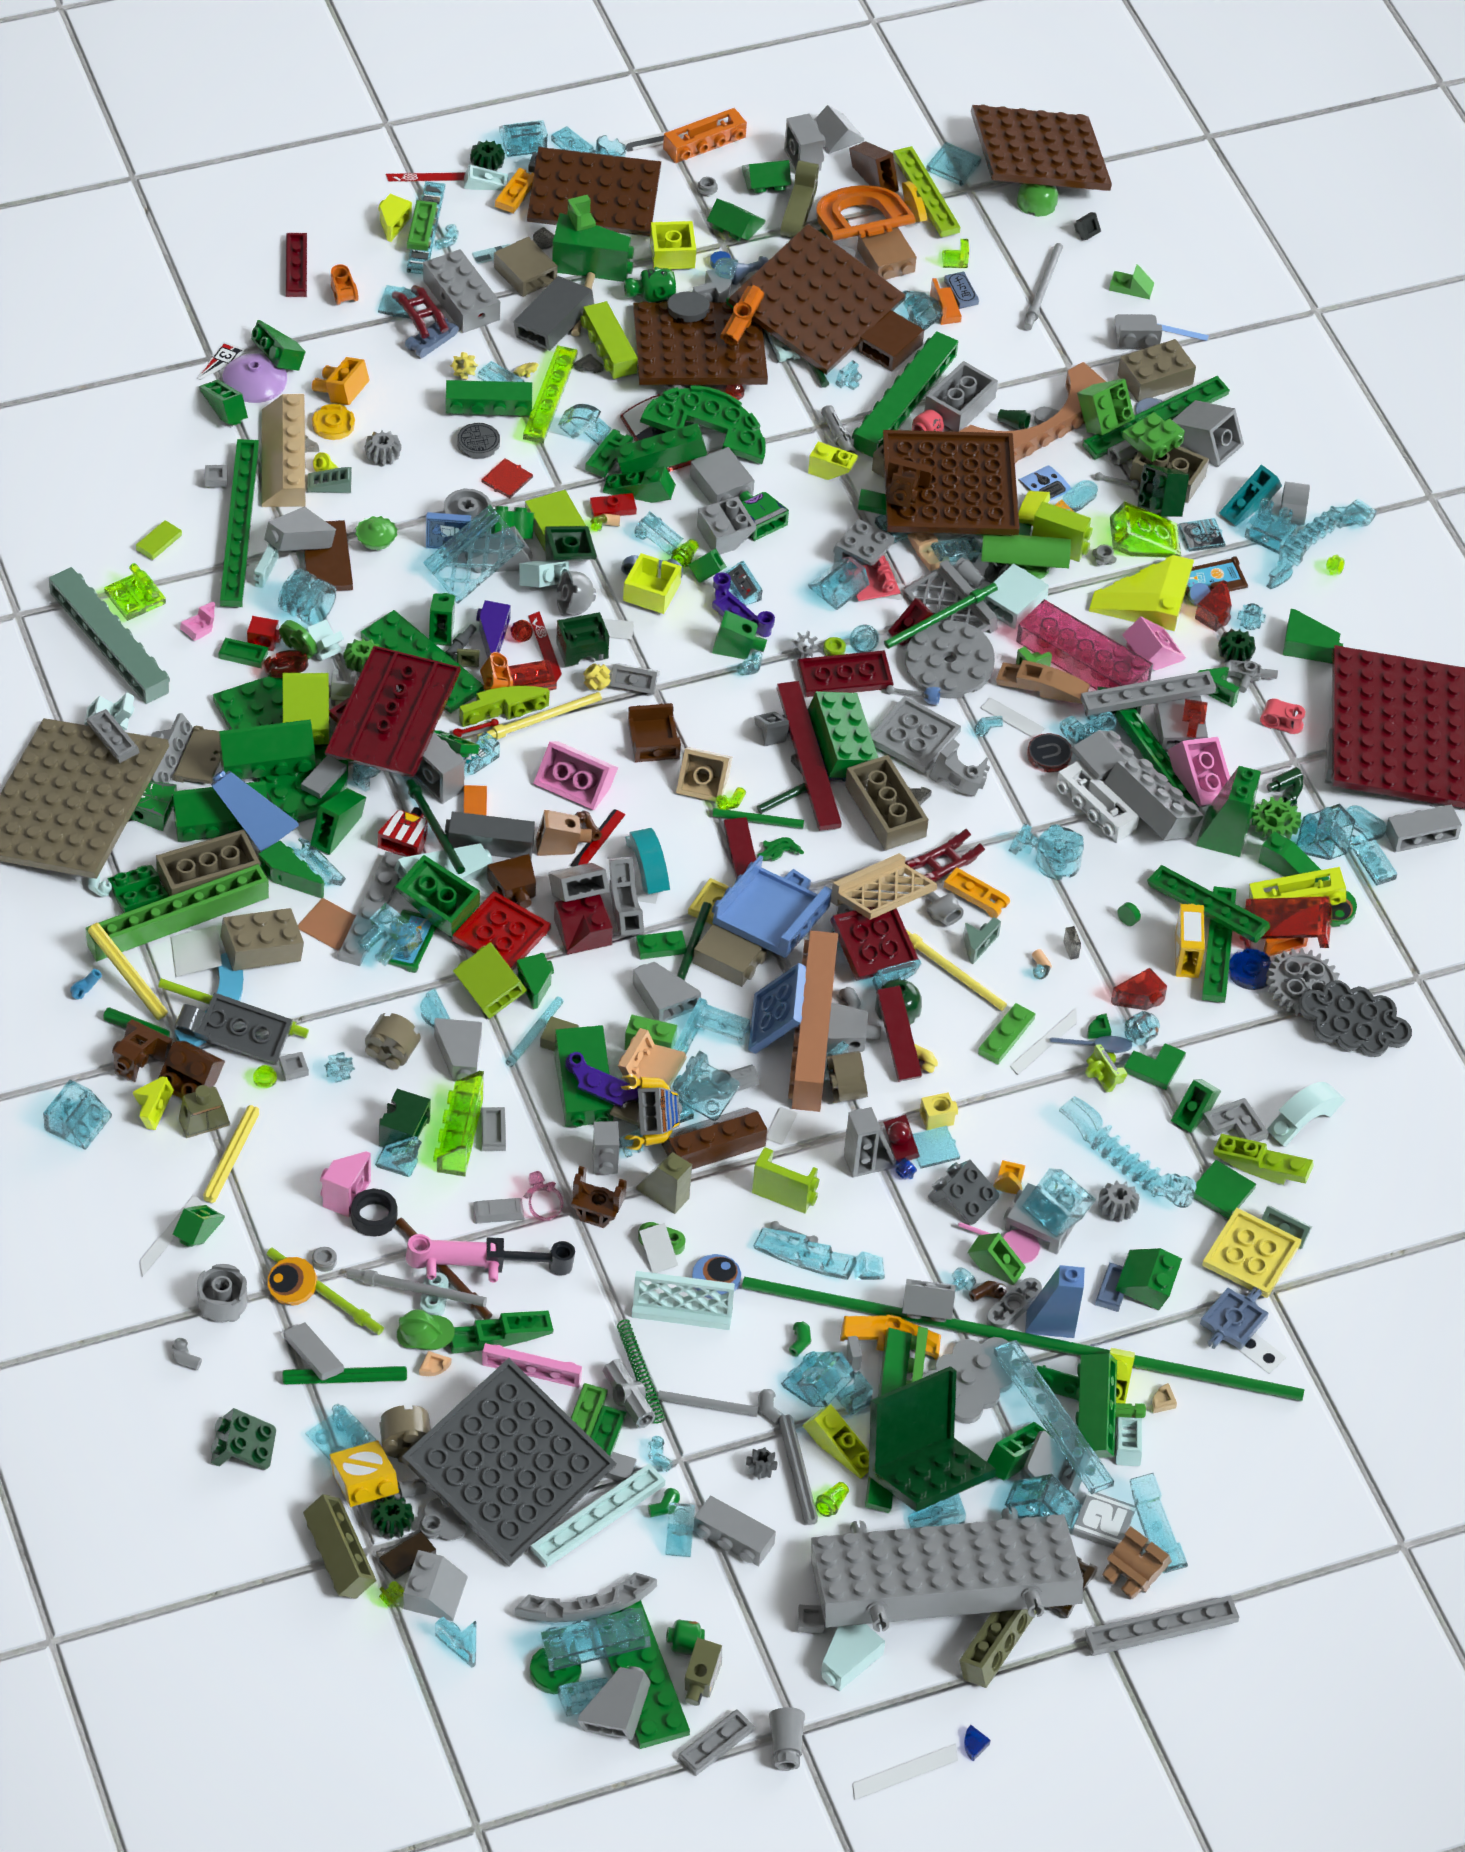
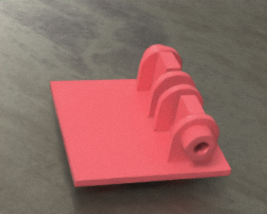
M882 556L872 566L866 564L845 569L858 601L901 593L885 556Z

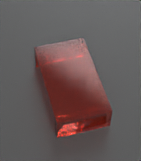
M1329 897L1246 899L1244 909L1263 918L1270 924V929L1261 939L1317 937L1320 948H1329L1333 911ZM1239 935L1240 941H1244L1246 950H1251L1252 941Z

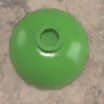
M1022 183L1018 191L1017 204L1024 213L1028 214L1029 211L1035 213L1034 216L1040 217L1047 216L1055 211L1058 203V190L1056 186Z

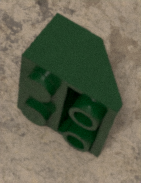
M1144 464L1137 507L1159 516L1183 517L1189 474L1177 469Z

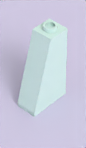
M480 843L454 848L465 867V872L462 874L456 872L444 850L400 858L394 869L400 879H402L416 862L425 855L459 878L469 882L486 873L487 865L493 862L490 852L484 849Z

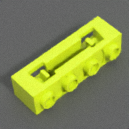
M1340 867L1249 883V898L1254 914L1261 918H1269L1274 915L1290 914L1295 911L1310 909L1318 905L1322 907L1346 902V885ZM1330 876V880L1322 881L1321 879L1315 883V878ZM1278 886V890L1274 888L1267 892L1263 890V888Z

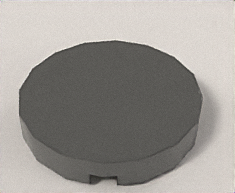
M686 291L672 295L668 300L667 310L674 319L682 318L684 322H697L704 319L706 314L709 313L710 304L704 295Z

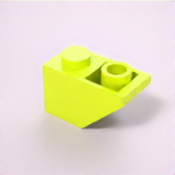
M818 441L809 456L808 474L830 480L849 473L858 455Z
M1110 1348V1354L1117 1360L1116 1403H1126L1135 1352Z

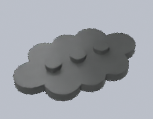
M1334 980L1327 983L1322 991H1306L1298 1002L1300 1013L1305 1018L1314 1021L1313 1030L1315 1035L1324 1042L1331 1043L1337 1041L1338 1045L1346 1051L1360 1049L1369 1057H1379L1386 1052L1388 1046L1394 1048L1404 1047L1412 1037L1410 1024L1396 1016L1397 1007L1394 1001L1383 995L1373 996L1365 987L1358 986L1351 989L1346 983Z

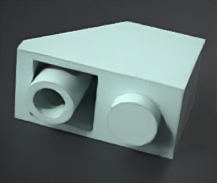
M554 560L519 563L520 586L540 588L558 585L562 573L569 571V561Z

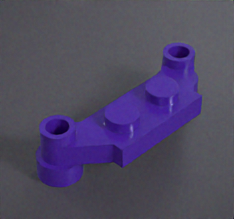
M724 572L715 574L713 577L715 600L712 601V608L722 617L726 610L758 625L756 633H759L761 637H769L775 625V615L769 611H762L758 616L755 615L729 592L731 586L730 575Z
M573 1052L566 1058L565 1068L568 1072L574 1074L579 1084L577 1089L620 1108L624 1103L631 1101L639 1103V1086L634 1089L623 1090L621 1086H629L630 1084L587 1065L580 1052ZM572 1059H578L580 1063L576 1064Z

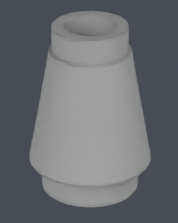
M961 557L953 566L967 583L976 588L985 580V577L982 576L969 559Z

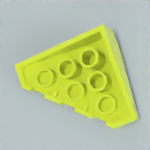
M1172 555L1156 565L1152 564L1140 570L1139 573L1130 577L1126 576L1114 582L1111 586L1094 591L1089 612L1135 622L1141 616L1164 627V629L1175 631L1194 560Z

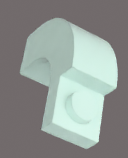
M1326 1082L1314 1083L1290 1098L1279 1109L1280 1115L1267 1130L1281 1145L1286 1147L1309 1121L1319 1115L1331 1117L1346 1099L1330 1084Z

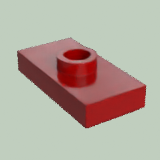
M633 493L590 498L593 519L598 518L602 514L620 516L637 514Z

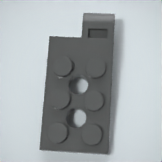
M214 992L206 1013L198 1007L183 1004L174 1027L184 1034L277 1065L292 1027L293 1019ZM241 1021L246 1024V1029L243 1032H236L233 1030V1025ZM260 1029H265L269 1032V1036L265 1040H258L255 1037L256 1032Z

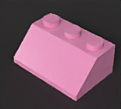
M549 741L533 784L595 810L610 790L618 767L559 741Z

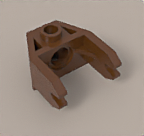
M579 1166L578 1174L576 1173L574 1177L571 1206L576 1210L580 1221L605 1228L611 1220L615 1219L626 1197L627 1181L619 1179L618 1186H616L615 1192L605 1187L586 1183L587 1168Z

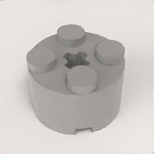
M216 1264L212 1266V1269L206 1272L204 1270L199 1275L197 1280V1299L201 1315L206 1319L218 1322H235L240 1318V1315L247 1307L248 1296L247 1279L240 1273L237 1267L230 1264Z

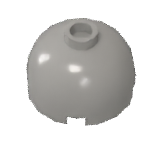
M577 571L562 573L557 587V592L561 593V600L557 599L558 609L561 614L580 615L588 610L592 602L595 601L596 589L593 588L591 580L584 573Z

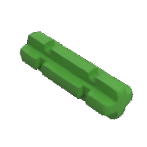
M1116 1403L1115 1418H1131L1132 1416L1144 1418L1146 1416V1406L1144 1403H1135V1406H1132V1403Z

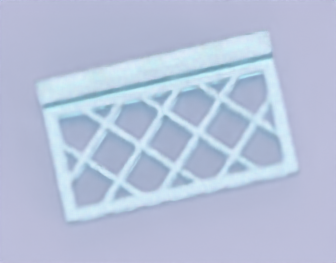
M489 505L423 563L446 591L456 596V603L459 604L524 548L525 545L506 524L499 513ZM499 521L502 525L501 535L491 534L492 526ZM478 538H486L484 549H474L475 541ZM490 538L500 539L499 550L489 549ZM505 539H514L517 545L511 550H504ZM461 553H469L467 564L457 563L458 556ZM473 553H484L482 564H472ZM488 553L498 554V561L495 564H487ZM445 567H452L451 578H442L439 572ZM457 567L467 568L465 579L455 578ZM471 568H482L481 576L477 579H470ZM455 582L465 583L464 590L459 595L453 592Z

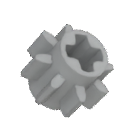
M808 630L805 635L797 632V640H791V642L796 644L792 651H800L801 658L805 654L813 657V649H819L817 645H814V641L818 638L816 636L810 638V631ZM807 639L810 647H805V650H803L800 642H804Z

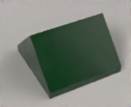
M546 526V561L595 560L597 554L589 527Z

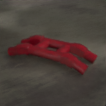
M413 285L411 292L417 297L407 299L405 294L398 291L392 293V298L403 307L412 319L422 339L430 335L422 318L432 316L442 333L449 330L443 313L436 307L424 288ZM424 304L427 307L426 309H422L419 311H415V309L413 308L414 306Z
M965 828L945 844L922 856L907 860L905 864L914 870L927 864L933 871L926 873L924 876L933 882H937L940 878L952 873L956 867L961 868L971 864L986 849L979 843L960 857L954 850L971 836V833ZM945 854L952 862L942 867L935 859Z

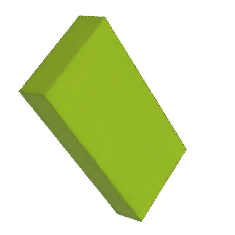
M164 520L136 544V550L154 560L182 536V530Z

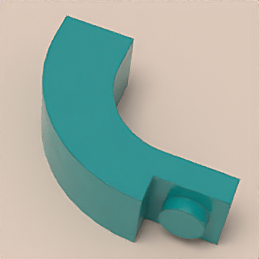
M652 828L630 831L629 836H625L626 845L633 850L636 856L643 891L647 894L670 890L664 854L655 831Z

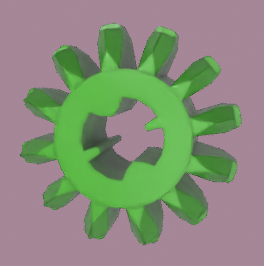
M364 637L361 641L354 639L352 643H347L343 653L347 669L361 673L373 646L379 647V644H374L372 639L365 641Z

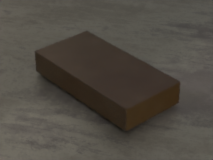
M421 1531L379 1557V1562L395 1580L412 1569L418 1550L436 1554V1548Z

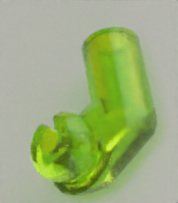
M737 787L732 797L729 798L726 795H719L716 798L717 807L726 810L738 808L746 795V790L742 787Z

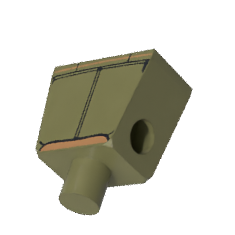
M201 1085L196 1088V1092L183 1096L179 1122L186 1138L230 1126L228 1115L216 1087L209 1088L206 1085Z

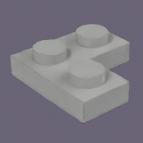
M1246 1098L1239 1099L1203 1114V1120L1214 1136L1236 1129L1240 1137L1259 1142L1268 1138V1130Z

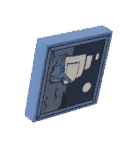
M427 512L426 548L467 551L466 543L471 542V515Z

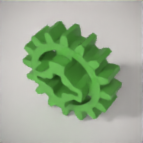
M1270 797L1269 802L1262 799L1261 804L1257 803L1255 810H1253L1252 826H1256V833L1263 832V838L1267 835L1270 836L1275 831L1291 839L1292 834L1296 835L1298 828L1301 826V812H1297V805L1290 806V800L1286 803L1283 802L1282 797L1278 801Z

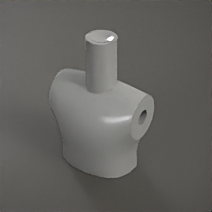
M934 892L926 894V898L932 902L927 907V912L932 919L939 920L946 926H950L962 918L964 910L959 906L958 900L953 893H949L941 898Z

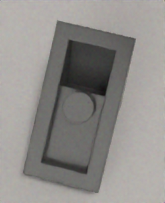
M777 712L754 716L755 725L762 729L765 746L786 741L789 728L788 719Z

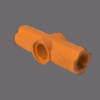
M755 285L747 286L740 301L735 304L733 313L720 335V338L726 344L731 346L737 345L746 328L751 325L752 317L764 297V292Z

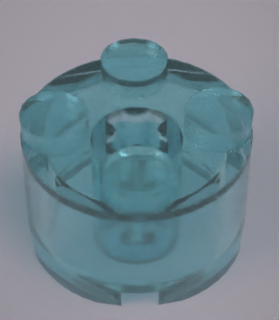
M1057 824L1051 825L1049 829L1040 835L1035 861L1039 866V871L1044 876L1055 880H1062V877L1069 876V878L1075 876L1081 867L1084 850L1083 836L1069 828L1061 827Z

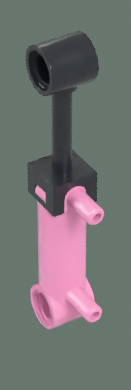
M415 1234L408 1240L406 1262L413 1268L420 1269L426 1267V1277L430 1280L436 1278V1265L485 1267V1272H488V1280L495 1283L498 1281V1273H502L504 1260L548 1262L552 1273L560 1276L567 1275L572 1271L576 1251L575 1247L566 1241L554 1243L550 1252L544 1253L504 1251V1238L487 1237L486 1242L431 1240L426 1235Z

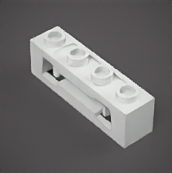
M1080 760L1058 772L1056 785L1058 790L1065 794L1075 807L1080 808L1091 822L1097 824L1106 836L1117 843L1137 831L1139 816L1103 781L1097 779ZM1081 773L1090 779V783L1081 776ZM1116 804H1117L1125 813L1122 814V813L1116 808Z

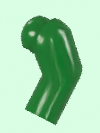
M804 1321L796 1322L793 1325L797 1340L789 1347V1351L795 1357H798L812 1341L810 1326Z
M668 1488L665 1490V1495L660 1503L648 1505L650 1518L673 1513L680 1501L679 1491L675 1488Z

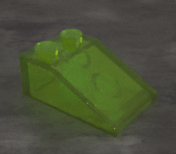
M1125 501L1110 516L1112 546L1114 550L1136 557L1167 558L1172 555L1181 557L1178 523Z

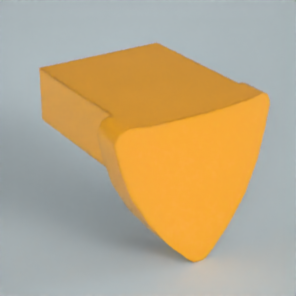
M1002 1160L998 1177L993 1183L995 1189L1010 1194H1017L1019 1190L1023 1189L1021 1183L1026 1165Z

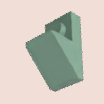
M993 917L988 924L984 923L980 930L965 923L963 939L970 963L974 964L999 937L1001 921Z

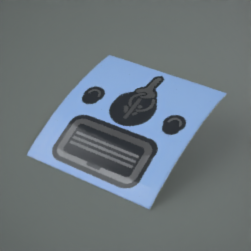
M1050 465L1019 479L1031 491L1050 492V501L1072 491L1066 480Z

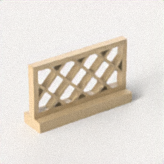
M898 853L833 882L831 903L836 906L844 903L871 920L937 890V883L906 865V857ZM898 883H905L911 885H899ZM881 890H883V891H894V893L881 892ZM897 892H908V894H901ZM864 898H873L878 900H866ZM866 907H875V909L870 910Z

